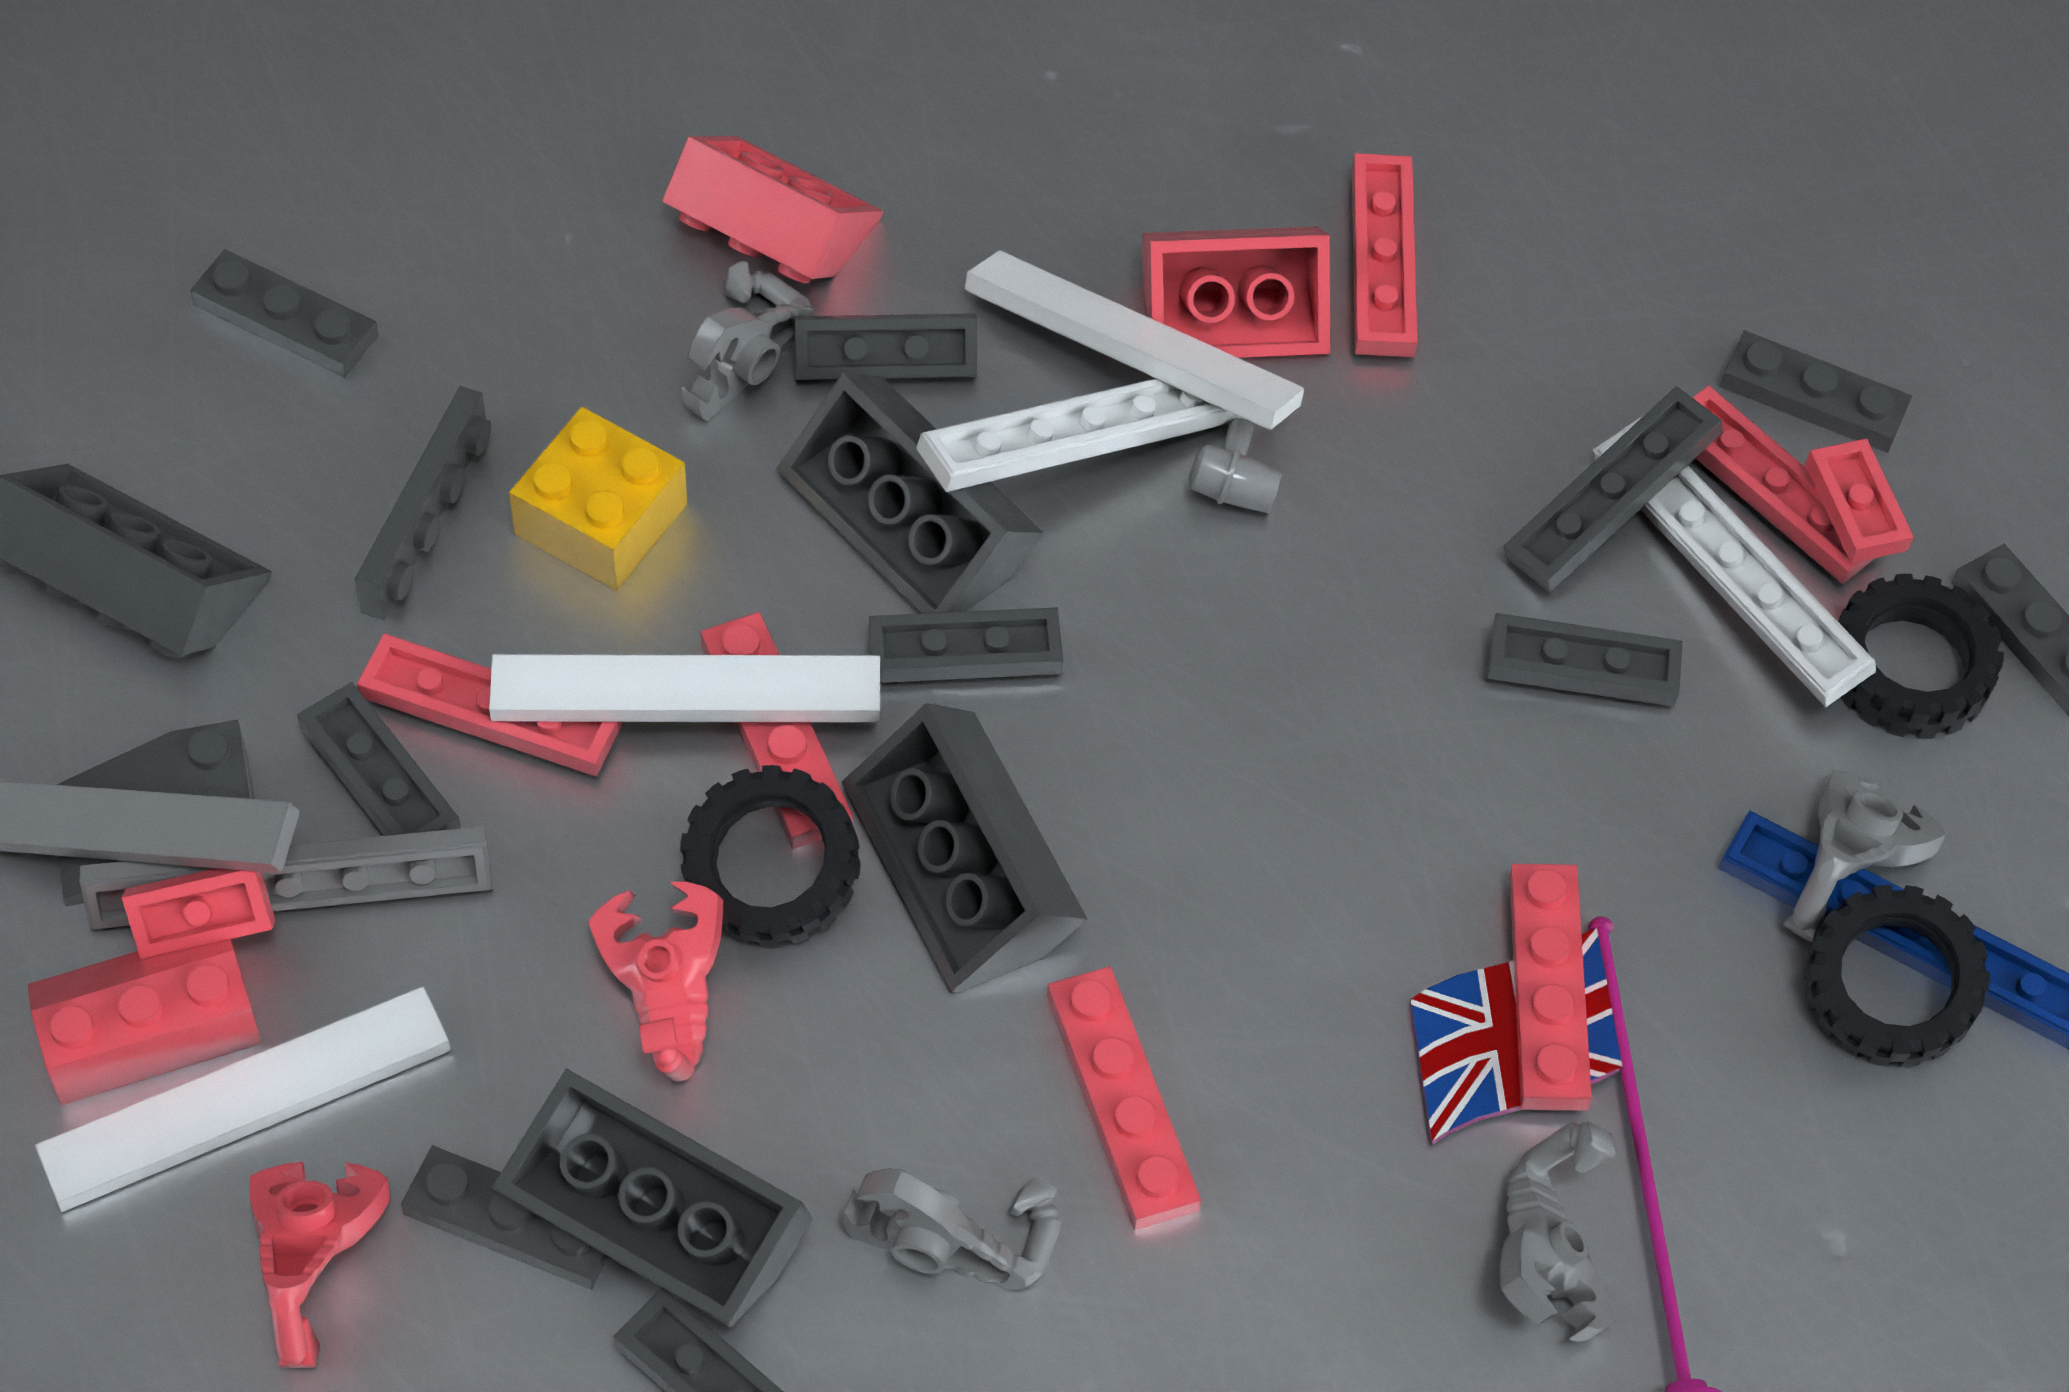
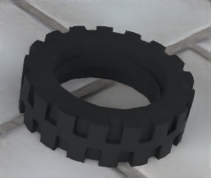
M1896 574L1894 579L1888 582L1885 581L1884 577L1876 579L1868 584L1864 593L1858 590L1853 594L1838 620L1842 627L1868 654L1869 652L1865 644L1868 632L1881 624L1899 621L1929 627L1943 635L1958 651L1964 667V677L1962 681L1949 689L1926 692L1906 688L1886 677L1876 666V672L1840 697L1849 709L1855 706L1862 712L1860 718L1867 724L1875 727L1879 723L1889 728L1887 733L1899 737H1905L1906 733H1917L1918 739L1935 738L1937 732L1945 731L1946 735L1961 730L1966 719L1972 722L1982 711L1999 679L1998 674L2004 662V652L1998 651L2002 641L1997 626H1990L1988 622L1990 614L1980 603L1975 606L1967 599L1969 593L1956 585L1953 589L1941 585L1942 579L1925 575L1924 580L1913 579L1912 574Z
M778 765L762 766V772L750 773L748 768L731 774L733 777L732 781L723 786L719 782L713 785L705 793L708 799L701 807L695 805L687 819L690 824L687 834L682 833L680 841V851L683 854L681 871L684 881L705 886L723 899L722 930L729 933L731 938L748 944L749 941L759 942L761 947L769 948L779 947V942L791 940L793 944L803 942L810 938L808 933L819 926L822 931L829 927L836 920L834 913L841 906L846 908L854 894L852 885L855 879H859L861 861L858 857L860 845L856 831L845 807L837 799L835 793L823 782L818 783L814 781L810 774L795 768L793 772H785ZM769 806L793 808L809 816L819 828L825 846L823 867L813 885L795 900L774 907L750 906L734 898L722 884L717 868L719 846L730 827L746 814Z
M1880 885L1873 887L1871 893L1862 895L1861 892H1857L1845 899L1842 906L1836 910L1833 909L1823 921L1812 943L1805 965L1804 980H1807L1808 983L1807 1001L1810 1009H1816L1820 1016L1818 1024L1828 1037L1834 1034L1841 1040L1840 1048L1847 1053L1856 1056L1859 1052L1870 1057L1869 1063L1880 1066H1887L1892 1061L1901 1062V1067H1911L1919 1065L1922 1059L1931 1057L1934 1060L1946 1054L1951 1046L1957 1042L1959 1043L1973 1025L1984 1006V997L1989 989L1990 971H1986L1985 962L1988 959L1987 951L1983 941L1977 942L1973 932L1976 928L1965 914L1959 917L1951 910L1953 904L1946 898L1938 894L1935 899L1922 895L1924 889L1916 886L1906 885L1904 890H1892V885ZM1882 926L1907 928L1927 938L1944 956L1951 974V994L1944 1008L1929 1021L1912 1026L1885 1024L1865 1014L1848 996L1841 977L1842 957L1848 945L1865 931Z

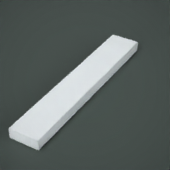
M997 251L967 272L965 290L1263 428L1272 430L1301 406L1304 387L1003 251Z
M1152 379L923 432L920 435L916 449L944 490L949 492L1230 424L1232 420L1242 417L1159 379Z
M1642 417L1593 449L1594 461ZM1686 466L1640 509L1825 707L1876 672V661L1689 466Z
M492 654L491 721L880 722V656Z
M424 986L42 1141L35 1144V1148L61 1212H64L451 1051L449 1039Z

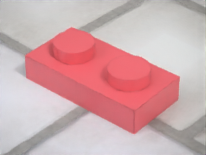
M1868 439L1810 450L1805 466L1850 563L1908 551L1914 536Z
M214 868L126 888L122 895V901L140 960L273 929L276 921L262 873L257 871Z

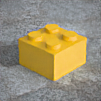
M581 406L510 490L509 497L514 534L618 591L686 507L685 462Z

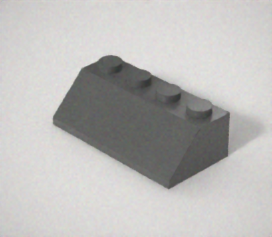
M842 373L776 470L921 613L965 612L1011 579L1044 532L991 481L946 492L916 449L921 433L936 430V428L883 377Z
M69 464L0 475V567L11 572L34 576L47 583L46 590L52 595L67 601H80L99 611L97 616L104 623L120 629H132L151 639L150 646L162 654L182 658L187 654L215 647L269 581L272 571Z
M925 703L842 781L852 804L951 992L961 993L1045 958L1088 920L975 712Z
M567 1068L492 1187L494 1191L730 1328L779 1278L814 1219L800 1200Z

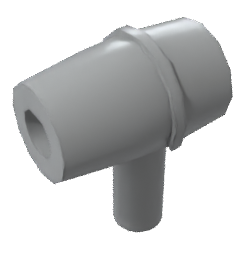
M1236 418L1230 422L1223 449L1205 445L1197 453L1190 471L1189 484L1191 490L1215 499L1218 504L1226 503L1269 513L1279 488L1282 473L1246 456L1253 426L1246 419Z

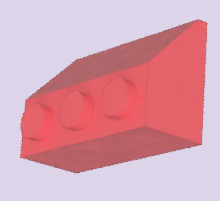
M688 136L662 202L681 211L678 219L683 223L705 232H711L712 228L730 236L728 245L733 249L756 258H760L763 253L780 262L777 268L780 273L802 283H810L812 279L835 277L878 224L884 212L874 205L738 136Z
M1318 226L1142 233L1143 296L1147 317L1238 358L1330 354V235Z
M231 939L141 960L138 951L28 984L30 1010L43 1059L61 1105L262 1044Z

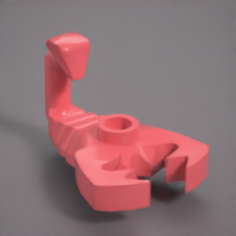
M686 881L669 882L676 889L687 895L685 899L670 907V909L675 914L698 918V923L691 929L683 930L672 927L659 937H652L648 933L638 935L635 940L620 943V938L626 931L643 921L638 915L624 913L636 896L630 890L614 896L598 908L588 921L598 950L609 969L620 982L632 991L634 1007L639 1014V1030L644 1054L653 1052L656 1068L675 1082L687 1080L693 1074L694 1066L699 1063L704 1047L702 1043L707 1030L705 1021L708 1017L709 1009L707 1004L709 994L706 976L717 956L723 919V899L705 886Z
M304 1162L278 1165L261 1170L250 1176L251 1209L255 1229L261 1244L259 1246L260 1265L271 1309L276 1348L280 1357L278 1363L280 1368H315L320 1353V1343L308 1319L301 1317L300 1305L304 1302L310 1287L313 1286L331 1258L358 1242L374 1226L391 1199L388 1178L379 1171L359 1164L345 1163L347 1178L336 1180L337 1194L333 1193L324 1183L306 1181Z

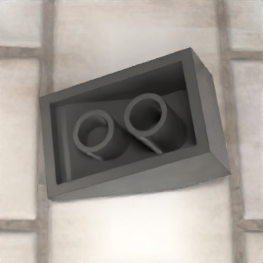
M238 720L171 731L56 784L255 799L249 759ZM58 856L65 906L84 903L79 882L80 865L121 861Z

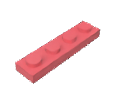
M1354 153L1352 164L1355 354L1415 357L1417 348V307L1412 156Z
M1709 385L1693 397V399L1722 420L1723 433L1696 457L1701 464L1840 583H1846L1874 560L1869 559L1850 563L1811 476L1803 464Z
M760 612L700 631L701 646L705 655H779ZM736 722L758 772H762V766L778 765L785 772H793L795 768L810 774L814 781L818 783L823 782L835 793L837 799L845 807L853 824L852 812L810 722ZM774 807L792 850L822 840L819 828L809 816L793 808Z
M385 633L382 635L357 683L358 690L366 700L596 777L622 726V722L491 721L489 712L490 668Z
M1512 864L1509 882L1521 1109L1589 1111L1592 1094L1577 865Z
M1111 966L1049 983L1047 987L1049 1004L1134 1230L1199 1212L1201 1198Z

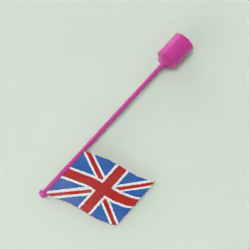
M1598 916L1590 921L1588 931L1582 934L1590 1078L1592 1085L1621 1072L1677 1381L1667 1385L1665 1392H1721L1716 1388L1707 1387V1383L1704 1380L1691 1379L1608 934L1613 931L1614 925L1610 919ZM1514 961L1453 976L1423 990L1410 999L1431 1146L1447 1135L1475 1122L1523 1110L1521 1109Z

